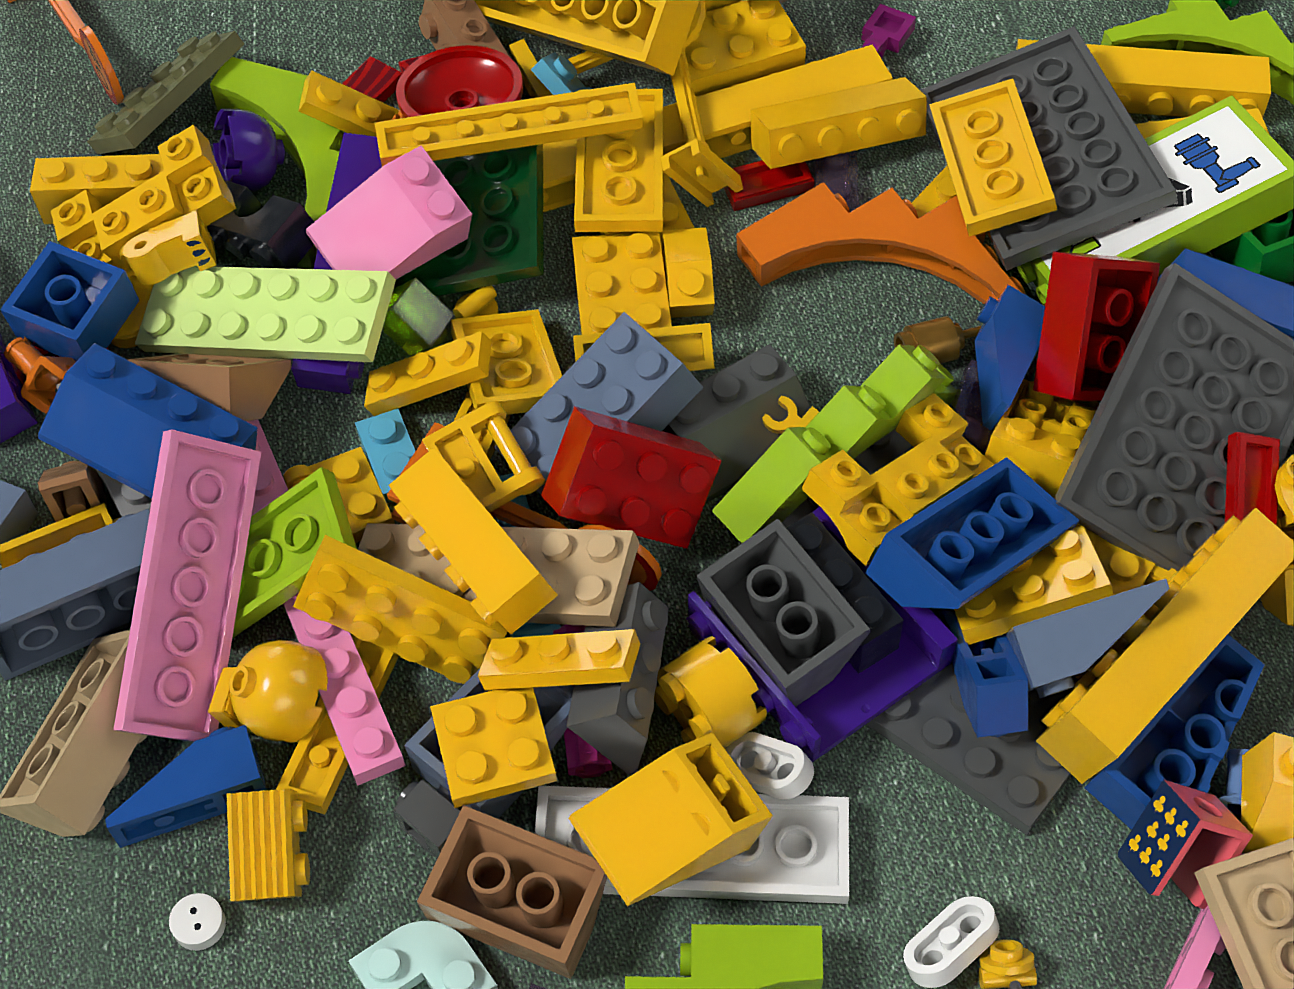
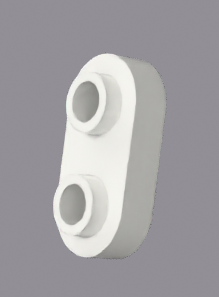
M756 732L746 733L725 749L755 791L780 800H788L799 796L808 788L814 776L812 761L798 746Z
M968 896L952 902L916 934L906 945L903 954L911 979L916 984L926 988L941 987L955 979L992 945L998 937L999 923L992 905L980 897Z

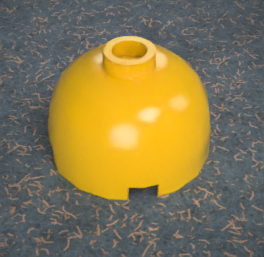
M276 640L255 646L242 658L230 677L231 703L238 721L245 725L250 732L267 740L288 743L299 741L311 731L320 717L323 707L315 706L318 698V690L327 691L328 677L326 664L317 649L298 642Z

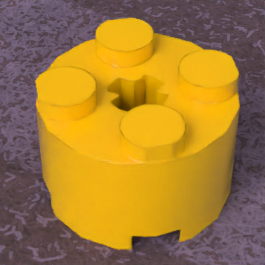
M710 636L659 669L657 677L659 686L655 689L654 699L666 715L673 713L684 730L681 731V737L684 743L713 732L725 749L765 721L767 711L762 706L756 709L751 695L759 689L744 664L729 647L721 653L714 648L716 639Z

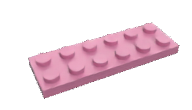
M172 429L163 431L113 730L195 742L196 740L209 737L213 731L218 729L219 721L208 713V709L223 667H228L261 458L260 451Z

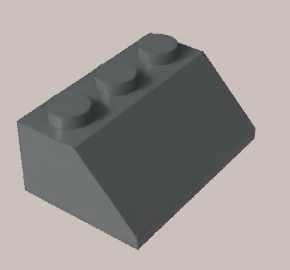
M770 344L700 382L703 389L662 430L666 433L698 441L722 460L707 497V503L732 489L779 438L781 434L772 433L764 426L762 417L767 414L778 422L787 418L788 412L778 404V399L781 395L790 398L795 403L797 415L800 418L811 408L797 375Z
M776 519L696 575L704 600L708 601L711 609L724 626L795 707L832 682L870 634V628L779 519Z
M640 582L627 585L616 627L585 626L584 631L599 632L635 629L641 644L630 682L574 685L566 727L627 774L636 773L647 742L669 609Z

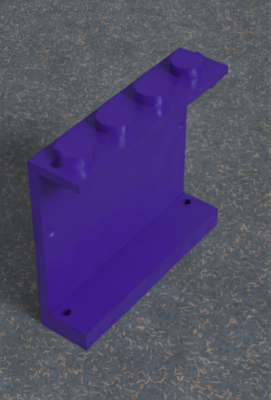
M821 507L813 511L814 515L903 618L902 633L897 650L859 674L847 662L832 682L795 707L724 626L711 609L708 601L703 602L695 591L688 594V617L686 618L690 630L698 640L702 641L707 637L713 636L716 639V645L714 646L716 650L721 653L729 647L735 653L759 689L751 695L756 708L760 706L765 707L767 713L769 712L781 725L780 731L785 741L798 746L812 762L951 664L958 641L955 635L929 608L901 607L865 573L869 565L865 566L847 549L837 526Z

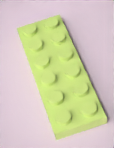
M194 266L171 274L164 281L154 284L135 345L144 352L373 362L396 279L388 271L211 267L199 271L198 267Z

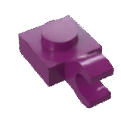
M879 4L863 26L861 40L865 42L862 47L873 44L881 59H883L887 49L898 53L915 30L916 17Z

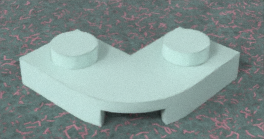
M417 921L403 925L348 961L365 989H412L423 980L427 982L431 989H498L497 984L466 939L452 927L435 921Z

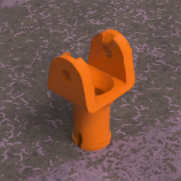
M18 337L12 340L4 352L5 358L26 376V381L21 389L22 397L38 410L47 414L56 395V385L59 384L61 379L63 380L65 373L76 363L71 357L44 356L26 337L24 339Z

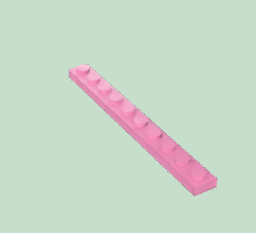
M258 419L246 421L258 428L256 451L261 452L251 516L288 491ZM298 594L283 603L298 642L317 649L325 661L328 677L327 691L320 689L318 691L357 786L406 766L350 632L326 621L314 619L306 612L293 607Z

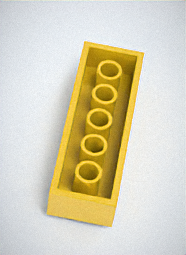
M700 0L474 1L486 20L491 23L673 76Z
M1257 508L1253 509L1241 521L1233 515L1215 534L1213 533L1195 551L1194 557L1189 563L1181 567L1168 581L1170 589L1105 652V655L1096 664H1093L1075 682L1074 689L1064 699L1062 698L1041 720L1048 728L1039 736L1036 742L1081 784L1112 763L1125 751L1294 560V541Z

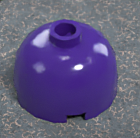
M221 109L217 113L214 130H222L220 142L213 143V155L224 180L246 186L254 193L267 186L275 176L277 165L283 164L285 157L284 143L282 139H276L273 127L262 116L247 110Z

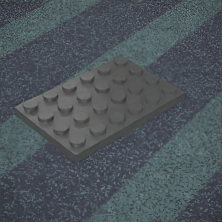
M1075 26L920 90L927 96V118L939 139L929 104L1005 80L1014 79L1055 196L1057 210L987 231L1006 271L1177 203L1176 189Z
M1176 263L1166 267L1055 496L1056 504L1067 509L1080 520L1078 524L1084 525L1086 529L1116 547L1151 561L1156 566L1168 571L1171 568L1178 571L1184 565L1186 566L1194 557L1195 551L1225 523L1228 435L1235 432H1243L1280 439L1279 468L1282 465L1294 438V340Z

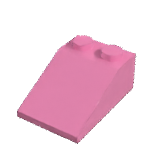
M419 146L380 168L306 228V233L332 270L388 271L395 279H398L468 239L472 213L424 148Z

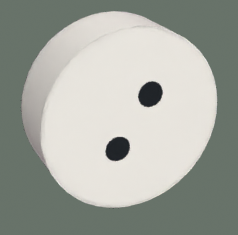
M201 893L191 894L182 898L173 907L169 917V927L177 942L182 947L195 951L204 950L214 945L223 935L226 926L225 914L219 903L213 897Z

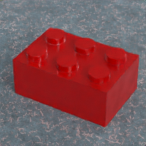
M1053 252L1033 391L1069 400H1102L1157 286L1160 263L1119 256Z
M574 406L541 496L559 516L593 525H602L615 530L634 531L636 536L687 549L722 460L698 441Z

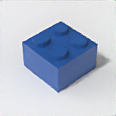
M49 241L0 311L17 338L22 337L24 339L26 337L33 346L60 357H71L77 362L94 343L107 349L140 300L125 270Z

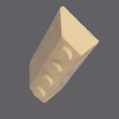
M130 630L93 639L0 794L1 814L62 837L85 835L100 822L105 812L103 803L110 790L125 778L130 768V762L128 761L136 745L140 744L148 736L113 730Z

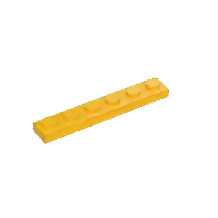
M635 83L375 122L381 165L383 167L419 146H422L430 158L436 161L643 128V115Z

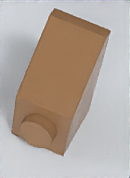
M69 461L61 466L44 470L38 481L39 492L56 522L103 503L108 510L104 485L98 471L81 461Z

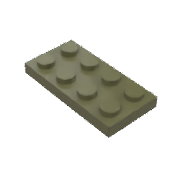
M214 31L202 39H198L196 36L188 39L177 49L180 55L173 62L167 61L161 64L150 74L153 80L145 88L142 86L138 87L123 99L122 102L125 106L117 114L112 112L95 125L97 132L87 141L97 154L136 148L244 45V42L235 31L219 35Z

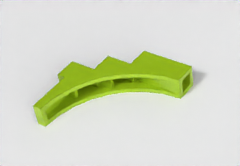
M1169 0L1166 13L1153 15L1146 19L1104 30L1101 45L1269 57L1271 91L1294 105V43L1288 40L1267 10L1229 20L1215 0Z
M231 57L220 67L210 83L217 111L219 112L221 109L252 111L269 122L274 129L276 139H282L285 151L290 154L304 175L307 188L305 211L315 222L327 210L344 131L298 111L304 82L308 75ZM315 245L311 247L297 264V269L314 268L318 250Z
M899 344L861 386L844 385L806 427H788L713 508L712 512L741 543L751 538L776 519H779L782 523L809 497L801 488L811 468L842 449L854 459L868 447L896 429L906 410L934 393L946 404L950 405L960 394L951 385L954 377L922 345H918L915 348L911 345Z
M691 924V943H680V976L691 977L625 976V989H822V926Z

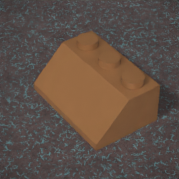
M172 354L128 359V361L244 421L257 420L264 417L291 370V359Z
M463 805L417 903L428 920L448 925L459 933L572 979L593 931L607 875L594 857Z

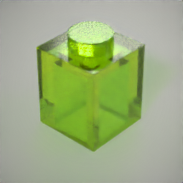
M414 278L394 288L382 330L403 350L412 355L426 348L428 350L436 348L447 336L448 331L445 329V326L454 313L421 282Z

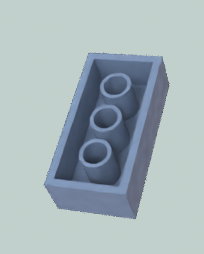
M623 312L511 429V432L531 466L538 467L543 475L545 482L537 489L542 494L574 406L662 431L703 389V386L679 359L628 314ZM496 444L494 448L502 455L501 451L499 450ZM567 518V519H568L570 522H572V523H574V522L576 521V520Z
M149 509L136 514L122 516L112 524L90 533L79 534L64 544L42 553L31 554L21 562L0 570V674L5 681L88 646L95 638L115 634L131 627L150 514Z

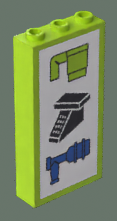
M1231 95L1145 139L1176 189L1177 203L1055 252L1119 256L1160 263V276L1164 269L1170 266L1185 248L1204 254L1240 236L1242 233L1248 232L1294 209V160ZM1053 252L1017 266L1025 283L1033 282L1035 284L1038 298L1044 306Z

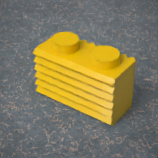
M292 789L228 793L227 821L230 901L243 902L302 897L301 885H309L310 882L309 857L307 853H300L299 832H306L308 826L305 800H298L297 791Z

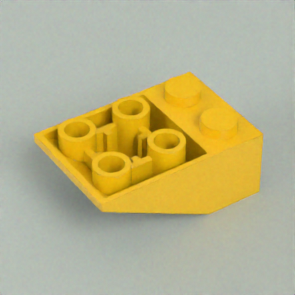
M1023 379L1011 406L1001 417L990 437L985 457L994 465L1007 457L1055 498L1099 403L1097 401L1069 400L1033 391L1034 381Z
M712 732L668 751L572 813L568 819L628 907L749 850L773 815Z

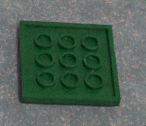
M543 144L433 161L472 213L468 239L396 279L389 306L544 275Z

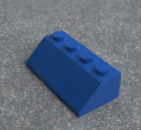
M94 343L65 373L38 432V439L152 499L163 431L172 429L256 450L258 428Z
M1006 457L886 533L865 573L901 607L959 609L1048 547L1067 530L1075 528L1080 520L1067 509L1057 505L1055 498Z

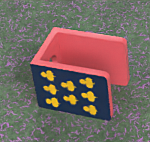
M1163 779L1119 849L1118 858L1148 894L1159 896L1171 878L1195 907L1204 909L1208 904L1194 872L1240 856L1253 835L1215 795Z

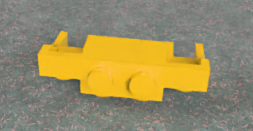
M194 124L179 134L172 136L157 146L164 171L104 207L87 190L64 201L51 210L57 241L64 247L121 268L127 273L132 271V268L122 251L125 244L133 237L147 232L150 228L196 210L205 227L236 209L232 194L216 164L209 140Z
M934 393L906 410L895 429L914 448L871 475L842 449L811 468L801 489L831 518L841 533L847 549L862 564L867 566L871 563L886 533L989 469L994 464L962 436L969 423Z

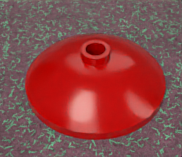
M473 45L443 48L419 58L402 73L396 86L398 107L405 118L518 101L523 94L521 71L510 57L492 48Z

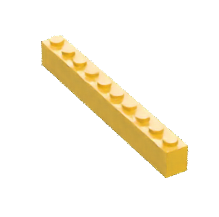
M872 44L822 60L812 61L785 71L775 72L748 82L735 84L711 93L695 96L704 140L708 143L710 150L719 158L752 149L751 109L893 80V77ZM677 103L663 107V155L686 144ZM577 139L543 144V212L575 203Z

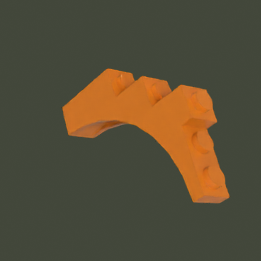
M823 182L736 234L737 256L761 287L791 272L823 263L863 260L895 263L926 271L955 284L984 305L990 296L998 300L1008 285L1025 294L1021 283L1015 277H1009L1000 267L994 250L987 244L983 245L986 232L969 237L957 195L918 218L913 204L906 198L901 199L896 191L890 188L850 212L844 198L839 193L833 194Z

